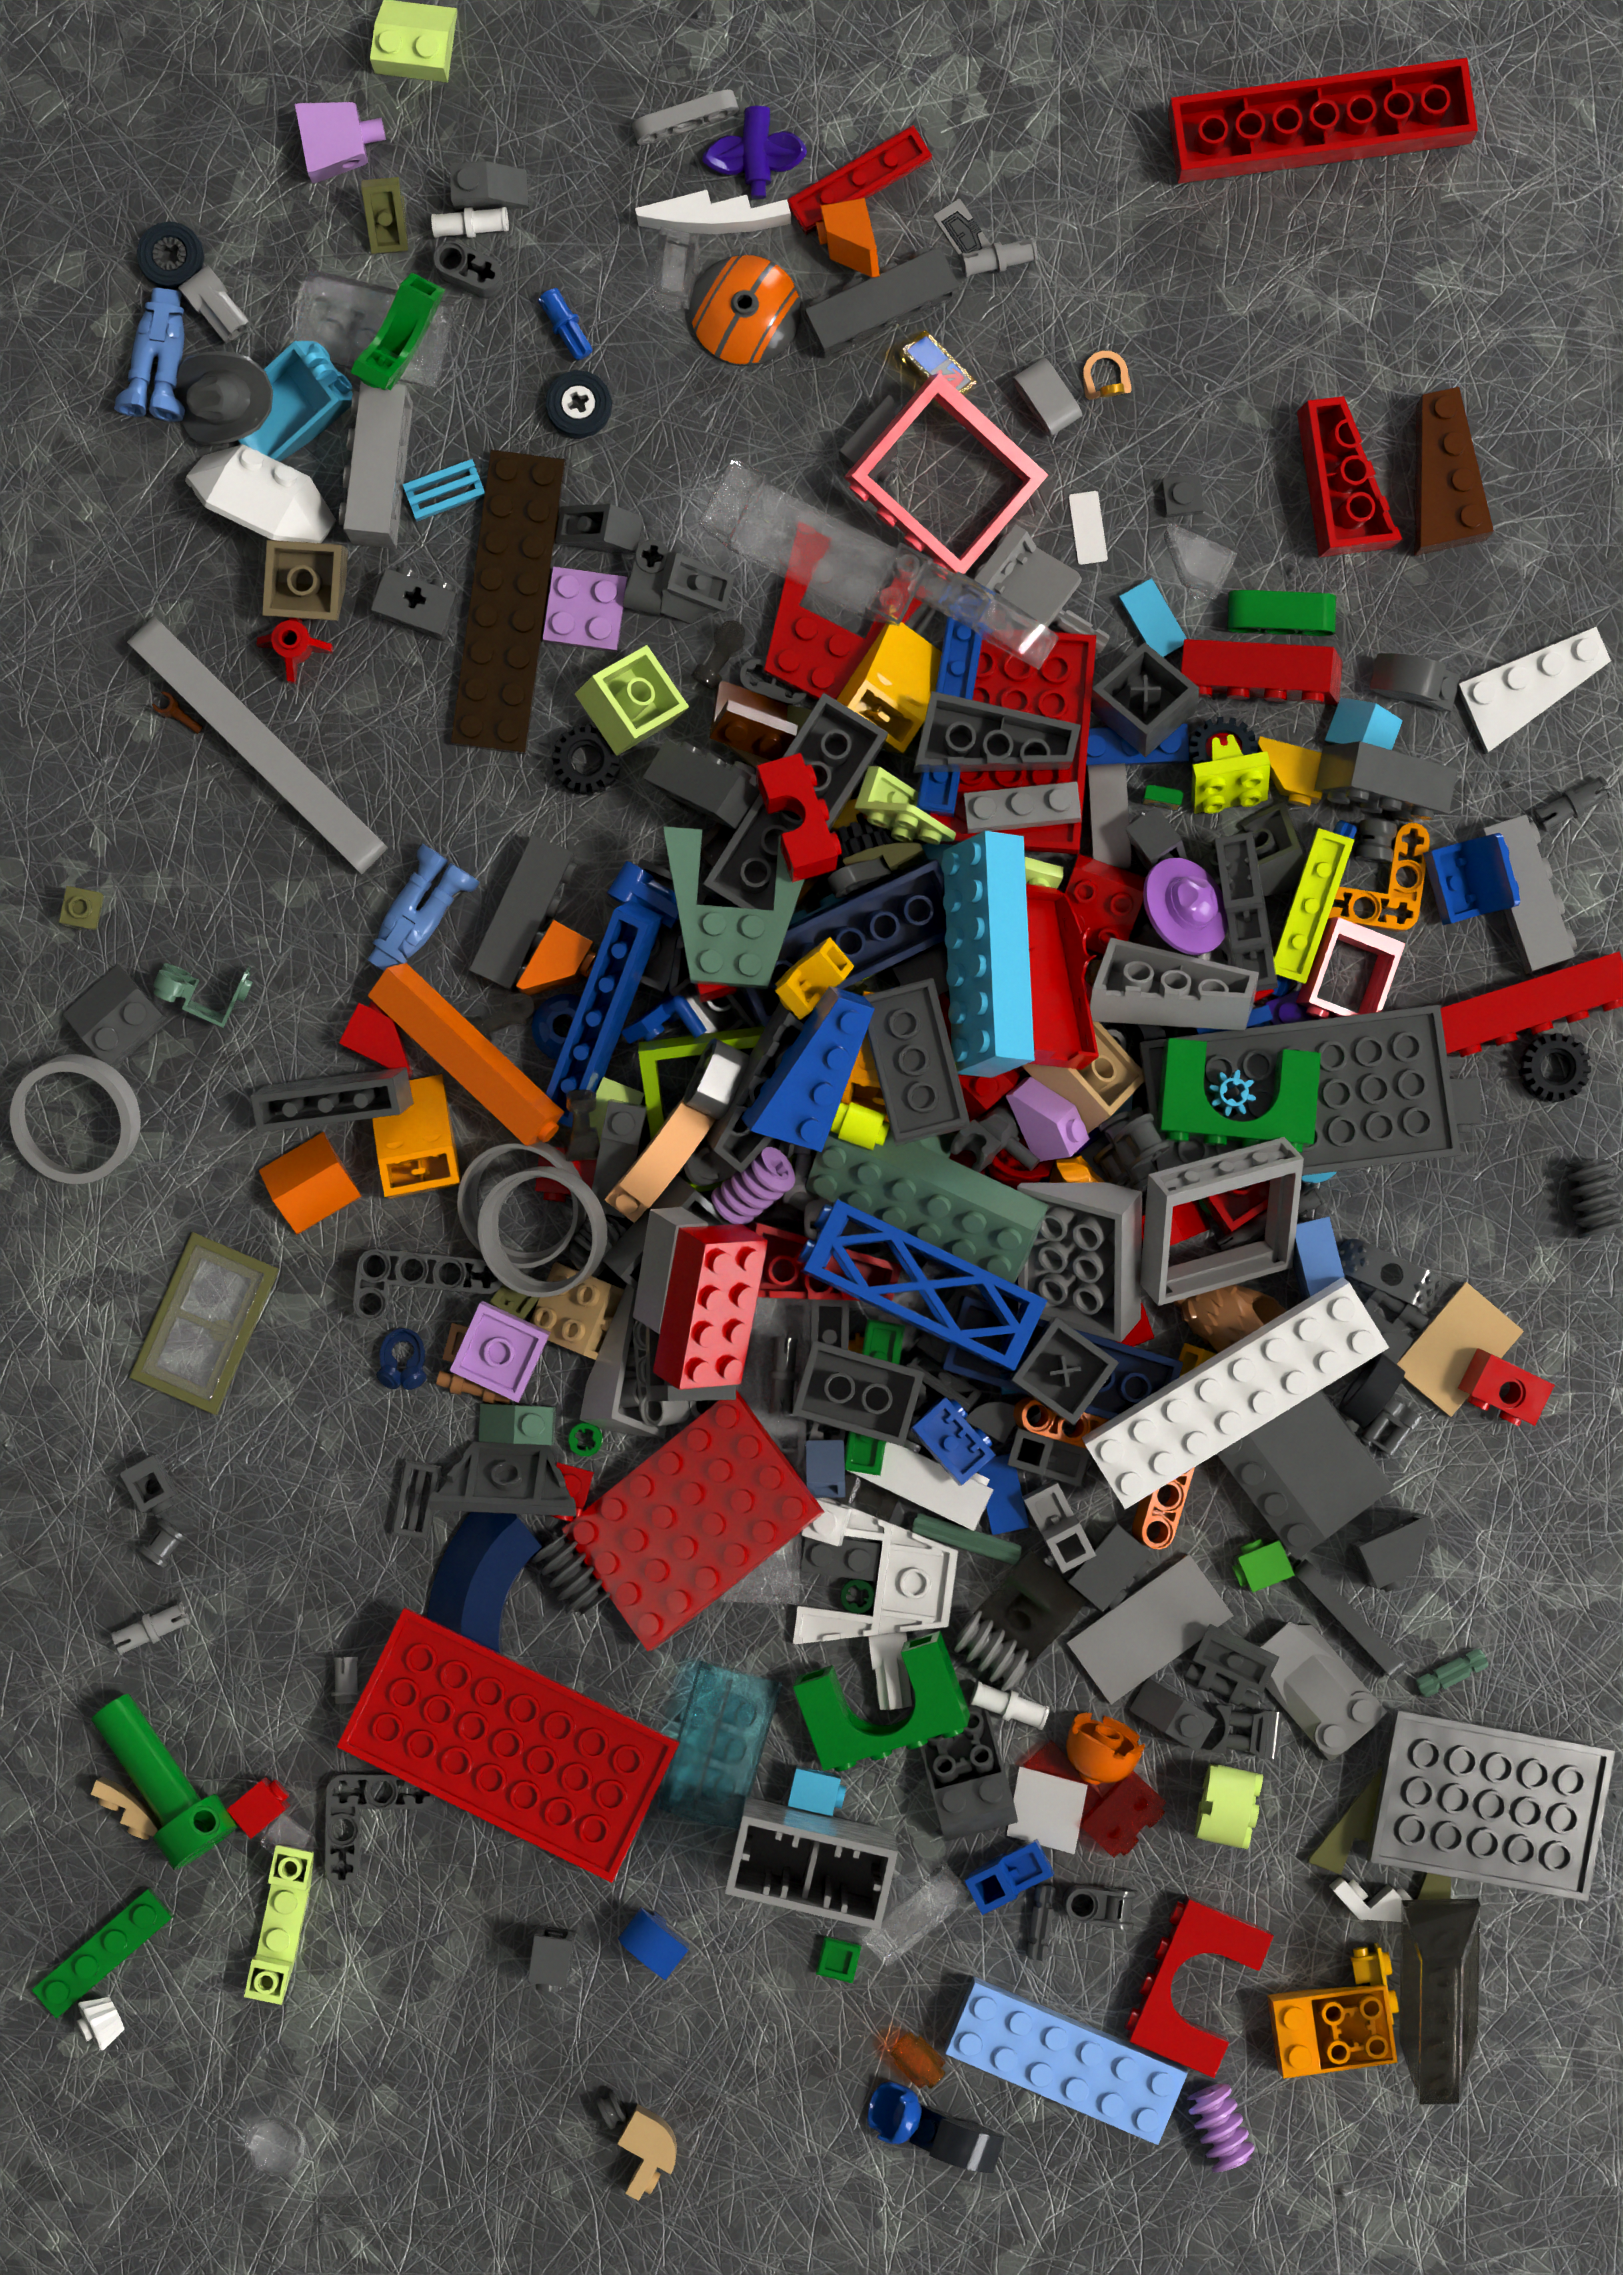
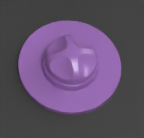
M1183 858L1165 859L1149 871L1143 888L1144 905L1151 924L1161 938L1178 951L1190 955L1206 954L1218 947L1227 933L1228 919L1224 907L1223 894L1208 872L1196 863Z

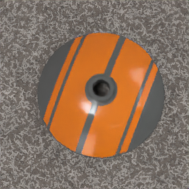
M754 255L732 256L712 265L698 280L690 300L691 325L700 344L716 359L735 366L760 365L779 356L793 341L801 318L799 294L790 276L774 262ZM746 298L752 302V305L748 309H742L738 306V302Z

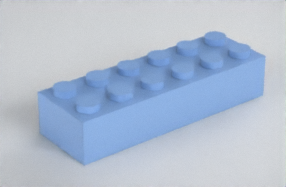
M975 1976L972 1978L944 2045L945 2054L1156 2145H1159L1188 2074L1183 2065Z

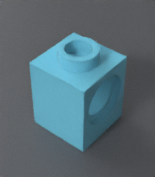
M796 1765L788 1806L833 1816L834 1807L842 1809L847 1786L840 1785L841 1775Z

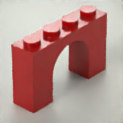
M1186 1895L1183 1903L1177 1901L1172 1909L1169 1922L1173 1924L1168 1938L1162 1936L1154 1953V1958L1158 1959L1153 1974L1150 1972L1145 1974L1139 1989V1993L1144 1996L1138 2009L1131 2008L1124 2029L1129 2030L1127 2037L1130 2042L1215 2078L1229 2041L1225 2036L1185 2019L1175 2010L1171 1999L1173 1977L1186 1960L1203 1953L1219 1954L1260 1971L1274 1935L1267 1929Z

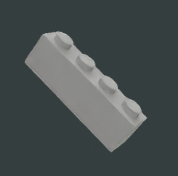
M1526 814L1483 828L1478 833L1479 837L1501 833L1509 849L1511 867L1514 878L1519 886L1520 904L1516 907L1504 909L1525 974L1574 958L1573 950L1577 949L1576 939L1570 928L1566 929L1561 915L1565 913L1564 904L1559 893H1553L1549 879L1553 878L1552 869L1546 857L1541 858L1537 846L1541 840L1536 824L1534 822L1529 823Z

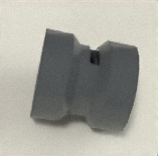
M1361 820L1359 833L1362 838L1361 843L1356 847L1355 858L1371 863H1392L1394 851L1391 848V842L1396 837L1398 825L1380 820Z

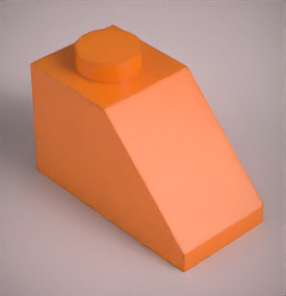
M865 198L821 206L822 221L816 222L817 235L820 245L827 244L830 259L872 278L879 277L877 248Z

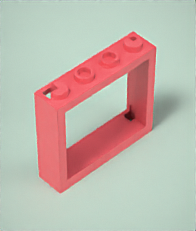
M938 373L931 375L844 478L851 484L848 488L855 493L854 496L864 503L869 500L878 509L876 515L882 522L891 528L896 525L906 534L903 540L918 553L923 550L933 559L930 564L936 571H940L946 578L949 575L956 578L962 577L1046 479L1048 474ZM932 399L938 402L1023 482L959 559L868 476L869 472Z

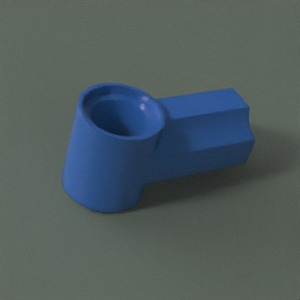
M626 861L606 894L622 905L632 901L664 916L662 924L672 929L679 919L675 892L654 881L655 878L645 870Z

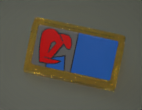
M927 330L923 331L899 351V357L924 382L931 375L940 373L963 396L978 383Z

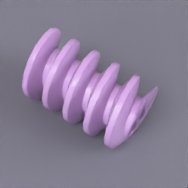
M766 1147L762 1150L761 1155L759 1154L742 1173L739 1171L735 1172L731 1179H727L722 1183L721 1187L713 1190L711 1195L713 1205L720 1215L730 1223L747 1225L754 1217H757L764 1209H767L774 1201L793 1188L795 1173L791 1163L780 1150Z
M1229 2084L1209 2086L1187 2097V2100H1196L1197 2102L1188 2110L1189 2114H1201L1203 2117L1194 2124L1195 2129L1208 2130V2133L1200 2139L1201 2144L1213 2143L1214 2145L1206 2153V2157H1218L1220 2160L1211 2168L1213 2173L1227 2171L1246 2163L1252 2158L1249 2155L1255 2149L1252 2142L1244 2141L1249 2135L1247 2128L1238 2127L1242 2123L1243 2117L1241 2113L1233 2112L1237 2107L1236 2100L1226 2098L1232 2091Z

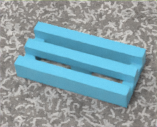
M473 459L402 484L416 521L485 497V491ZM470 472L469 476L414 495L415 491ZM471 484L475 485L476 489L422 509L419 508L418 504Z

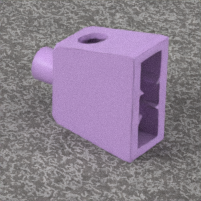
M356 103L295 104L307 172L312 183H318L366 165L368 157L365 144L386 140L382 118L361 121Z

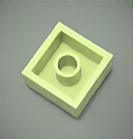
M648 645L596 673L575 693L616 756L671 725L689 708Z

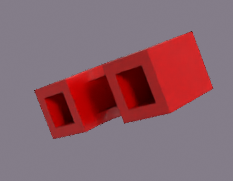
M801 753L757 765L756 782L767 813L771 814L787 810L797 814L803 822L799 828L781 834L780 850L792 883L836 870L838 855L842 854L841 845L836 832L830 833L826 821L829 820V812L823 798L817 799L813 788L817 786V779L812 765H805Z

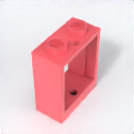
M1340 917L1328 918L1306 984L1302 983L1296 1003L1307 1007L1306 1014L1318 1019H1328L1329 1016L1336 1018L1382 1012L1405 943ZM1337 939L1378 955L1358 1013L1317 998Z

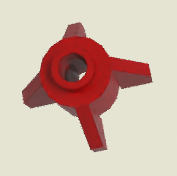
M289 618V620L278 624L272 634L257 637V646L259 648L274 649L281 659L285 661L286 677L289 684H296L297 664L306 661L313 651L316 653L333 654V645L312 638L300 618ZM293 636H297V640L294 644H285L286 641H291Z

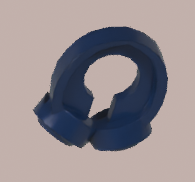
M400 1328L390 1332L385 1337L380 1348L381 1368L376 1373V1376L385 1387L390 1389H397L400 1385L406 1390L416 1389L427 1379L423 1370L425 1362L423 1342L418 1334L411 1329ZM407 1342L414 1348V1353L407 1360L406 1370L400 1373L397 1370L398 1361L393 1357L392 1350L396 1344Z

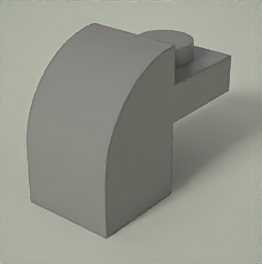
M1056 1480L1022 1496L1040 1535L1062 1573L1096 1556L1081 1524L1074 1516Z

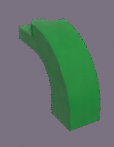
M411 272L400 284L381 328L371 344L355 360L351 373L360 377V380L367 386L391 391L406 370L424 338L445 289Z

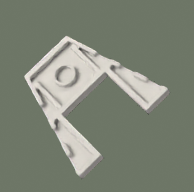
M817 1498L852 1509L844 1536L882 1541L874 1610L872 1616L798 1606L793 1644L949 1626L958 1550L833 1499Z

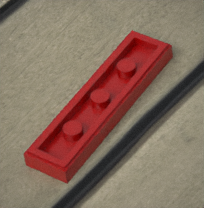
M914 125L789 198L787 200L789 209L805 235L817 229L816 222L822 221L821 206L861 198L866 200L930 162L932 154Z

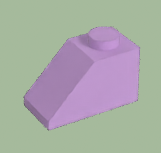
M1024 1078L1006 1095L1027 1146L1040 1159L1039 1162L1071 1157L1090 1139L1076 1106L1034 1078Z

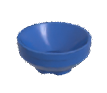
M572 994L555 995L544 1001L536 1010L532 1020V1036L537 1047L548 1058L558 1061L566 1037H560L554 1032L553 1023L555 1019L561 1015H569L574 1019L581 997Z

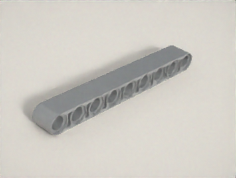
M152 616L127 641L169 685L361 874L388 849L156 617Z

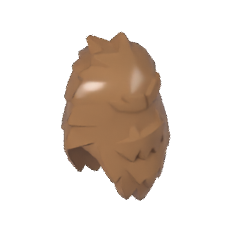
M1237 1284L1174 1301V1304L1180 1308L1182 1321H1186L1194 1335L1197 1334L1202 1337L1204 1343H1210L1218 1353L1287 1311L1273 1297Z

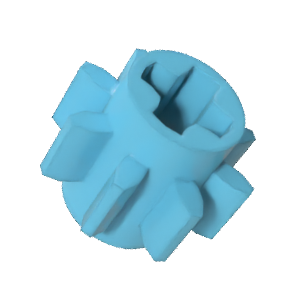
M1236 1070L1232 1074V1078L1227 1079L1223 1072L1217 1074V1079L1221 1084L1207 1087L1209 1092L1215 1093V1100L1210 1105L1212 1107L1219 1105L1223 1108V1117L1225 1118L1230 1115L1232 1109H1236L1237 1113L1242 1116L1246 1113L1243 1103L1256 1100L1255 1096L1249 1094L1248 1089L1254 1081L1248 1080L1244 1082L1240 1079V1070ZM1227 1086L1230 1089L1236 1087L1239 1090L1240 1094L1235 1097L1236 1101L1233 1098L1225 1099L1223 1094L1227 1092Z

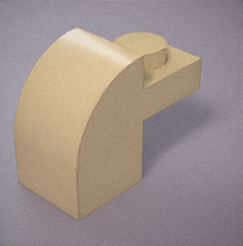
M637 2104L619 2137L617 2145L642 2158L627 2185L625 2193L639 2201L644 2192L651 2194L661 2176V2173L656 2171L657 2167L669 2174L672 2173L677 2155V2142L673 2130L663 2118Z

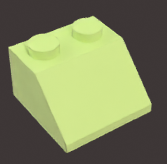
M383 0L374 24L370 54L374 73L448 83L457 8Z

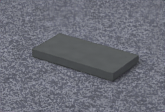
M930 978L865 995L864 997L875 1008L867 1034L895 1146L971 1127L934 979Z

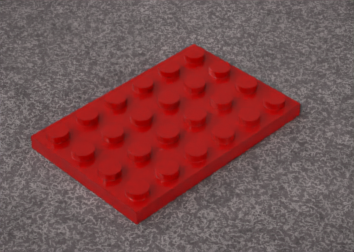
M984 627L973 700L1081 725L1073 762L1068 770L961 772L954 817L930 813L931 817L956 832L954 841H941L940 844L956 845L979 834H968L964 793L1077 782L1081 822L992 832L1024 836V850L1079 854L1097 635L1045 631L1040 635H1036L1029 630Z
M736 1390V1400L717 1401L584 1510L581 1517L577 1516L562 1530L565 1534L567 1533L566 1536L569 1540H576L578 1542L575 1547L577 1552L586 1553L584 1562L587 1566L593 1565L595 1569L592 1573L596 1579L603 1581L601 1586L605 1592L610 1593V1599L645 1649L653 1651L825 1512Z

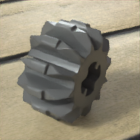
M605 1214L607 1244L603 1258L628 1230L624 1223L613 1215ZM590 1220L582 1225L580 1231L575 1234V1239L569 1245L568 1258L580 1270L588 1262L592 1248ZM601 1260L591 1276L594 1278L606 1273L610 1267Z

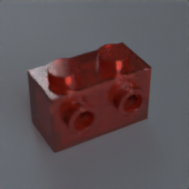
M1133 1770L1130 1775L1123 1780L1117 1781L1081 1819L1080 1826L1113 1858L1119 1853L1125 1856L1138 1843L1139 1839L1136 1837L1138 1832L1145 1825L1149 1828L1153 1827L1165 1814L1162 1807L1166 1804V1801Z

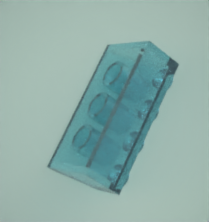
M699 1661L677 1737L680 1744L669 1765L657 1808L689 1821L739 1829L745 1799L750 1797L782 1682L728 1666Z

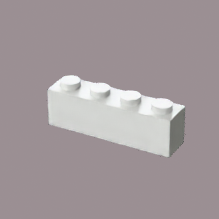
M907 1439L905 1440L904 1447L886 1442L881 1476L849 1471L972 1531H975L994 1489L987 1486L990 1479L978 1473H975L962 1486H958L934 1457L931 1460L919 1454L921 1446ZM846 1443V1445H845V1447H844V1458H845V1452H846L847 1443Z

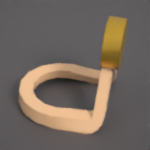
M1099 351L1086 361L1083 368V385L1087 399L1111 397L1131 392L1132 387L1125 361L1119 354L1112 351ZM1109 358L1119 366L1121 383L1101 387L1100 391L1096 392L1091 377L1092 365L1097 360Z

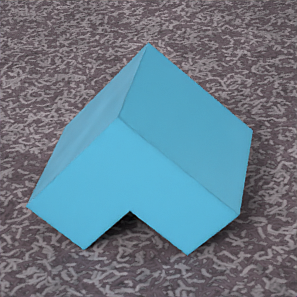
M1341 697L1325 741L1331 745L1361 741L1392 750L1403 720L1377 703Z

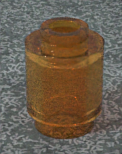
M911 2031L907 2032L889 2051V2054L894 2058L893 2063L919 2089L925 2085L931 2089L946 2073L942 2069L946 2061L920 2035L915 2036Z

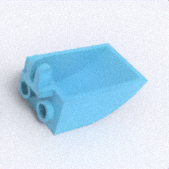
M294 341L264 369L273 389L271 412L259 430L238 441L240 444L246 445L280 462L312 441L352 406V384L345 375L337 371L330 361L329 353L321 344L314 341Z

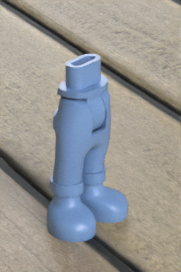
M164 288L152 289L151 301L145 303L144 308L146 311L138 324L134 337L131 369L128 373L130 384L127 389L119 393L115 398L114 409L117 412L133 417H142L146 414L148 403L147 386L150 384L153 359L158 356L157 373L154 379L155 387L151 396L149 411L160 420L169 422L183 420L184 406L175 398L173 389L177 385L176 377L184 348V325L182 319L184 309L180 307L181 292Z
M423 843L417 850V858L419 860L418 872H413L409 882L393 901L382 921L378 939H374L372 942L376 947L367 960L383 971L388 967L407 963L408 960L404 956L406 958L411 957L427 942L439 925L445 910L453 902L454 898L452 895L458 891L473 892L480 883L473 876L450 863L439 885L431 892V896L423 907L417 911L419 902L432 885L431 882L437 874L444 870L449 862L445 857Z

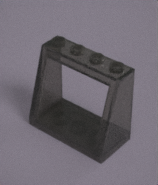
M1478 1898L1401 1900L1399 2042L1420 2105L1459 2104L1478 2047L1480 1903Z

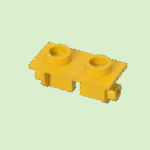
M1378 1942L1374 1943L1375 1952L1369 1953L1368 1947L1354 1948V1956L1350 1958L1355 1983L1363 1984L1370 1982V1986H1387L1393 2025L1392 2014L1399 2013L1396 1992L1395 1990H1388L1386 1975H1392L1389 1952H1382Z

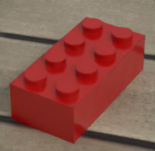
M742 1224L679 1228L653 1373L679 1390L741 1384L767 1249V1239Z

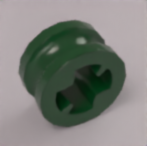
M849 1580L841 1589L840 1598L842 1605L851 1613L859 1614L867 1611L874 1602L873 1588L865 1580ZM855 1585L859 1590L866 1589L868 1591V1598L864 1597V1600L867 1602L860 1607L855 1602L848 1603L846 1599V1594L851 1595V1592L848 1591L849 1588Z

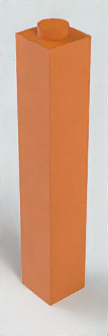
M407 963L386 968L368 994V997L525 1146L540 1141L543 1143L549 1141L558 1131L559 1126L557 1122L565 1112Z

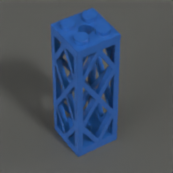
M838 1199L832 1202L831 1206L823 1205L814 1223V1226L819 1228L818 1234L814 1241L811 1239L806 1240L797 1261L803 1263L800 1272L1006 1371H1015L1048 1300ZM848 1221L873 1232L841 1236ZM886 1242L911 1282L869 1287L843 1246ZM908 1249L965 1277L928 1281ZM832 1255L848 1280L824 1269ZM976 1285L1002 1326L960 1330L934 1289ZM918 1291L937 1322L880 1295ZM1000 1294L1021 1303L1015 1317ZM1007 1334L999 1352L970 1339L973 1337Z

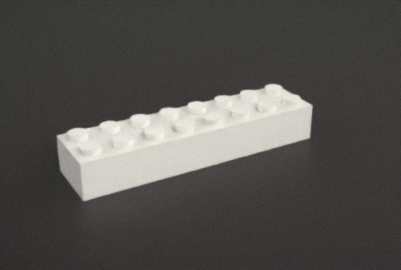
M1342 1277L1084 1435L1082 1439L1123 1507L1127 1509L1382 1353L1389 1346L1351 1284Z

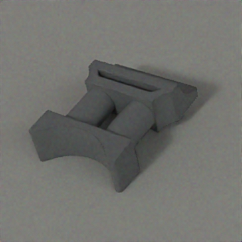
M1216 1705V1708L1224 1718L1225 1732L1221 1740L1211 1748V1752L1226 1754L1227 1749L1248 1751L1255 1754L1259 1759L1277 1760L1283 1712L1263 1710L1252 1714L1231 1711L1232 1705ZM1229 1726L1252 1729L1251 1736L1229 1734Z

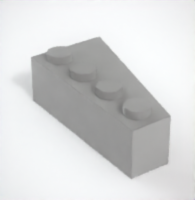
M1110 937L1092 988L1090 1003L1092 1021L1245 1031L1254 1004L1259 972Z

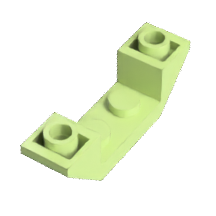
M282 1845L275 1846L268 1880L271 1886L257 1953L252 1958L244 1994L246 1998L280 2005L283 2003L295 1963L307 1907L314 1852Z

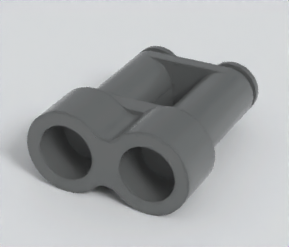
M1392 1396L1385 1407L1367 1426L1362 1434L1363 1437L1360 1436V1439L1371 1447L1373 1446L1372 1443L1381 1448L1378 1451L1391 1460V1456H1394L1411 1430L1416 1431L1424 1418ZM1392 1421L1396 1426L1383 1444L1376 1441L1388 1423Z

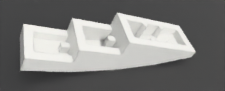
M707 190L635 208L638 226L676 233L725 234L752 232L791 224V213L787 199L755 208L750 207L747 195L711 204Z

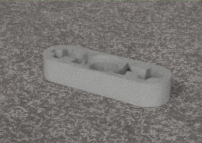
M722 90L645 115L635 120L631 126L637 143L639 145H646L729 118L739 111V107L733 90Z

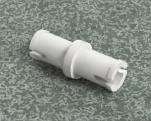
M473 207L464 208V212L432 214L431 216L434 238L467 234L468 238L476 237V233L509 231L506 207L476 211L473 210Z
M979 1681L975 1685L970 1700V1705H976L998 1713L1003 1720L1009 1721L1014 1719L1034 1726L1039 1730L1043 1729L1049 1714L1048 1706L1018 1697L1019 1693L1010 1690L1009 1693L1003 1692Z

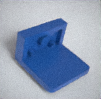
M1501 833L1467 840L1423 853L1442 925L1519 906V886L1514 878L1508 846Z

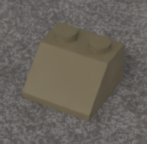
M267 540L262 616L338 621L346 589L348 549L338 544Z

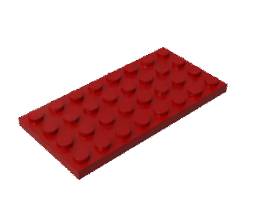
M405 1607L339 1740L337 1748L613 1883L680 1741Z

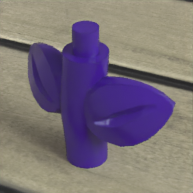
M750 106L744 110L743 136L726 135L717 139L706 149L702 161L711 169L726 175H737L745 170V183L751 186V198L764 199L766 198V185L771 184V170L786 172L793 169L807 155V149L803 141L791 132L782 131L769 135L770 108L766 106Z

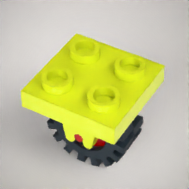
M1217 717V724L1215 725L1209 719L1205 721L1204 729L1199 725L1195 730V736L1192 735L1189 761L1192 771L1191 802L1194 814L1201 812L1213 814L1222 811L1224 808L1240 805L1252 807L1268 800L1271 765L1268 752L1257 753L1258 742L1255 740V734L1253 730L1247 732L1248 725L1243 721L1237 727L1236 718L1230 717L1228 724L1224 723L1223 717Z

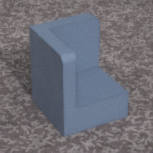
M842 1440L806 1441L807 1488L814 1498L845 1497L844 1442Z

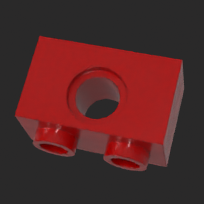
M1477 1348L1458 1389L1470 1394L1467 1402L1488 1411L1490 1405L1501 1409L1498 1417L1514 1425L1520 1426L1522 1420L1535 1426L1555 1385ZM1509 1382L1510 1389L1508 1394L1500 1398V1388L1503 1384Z

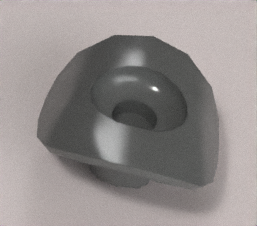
M203 352L188 356L180 364L176 393L177 399L185 409L181 422L192 440L200 444L212 445L229 443L243 439L261 428L272 409L273 389L266 372L250 357L234 352Z

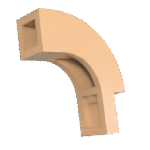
M682 1099L668 1115L638 1159L608 1193L605 1201L635 1223L673 1180L716 1119L684 1104Z

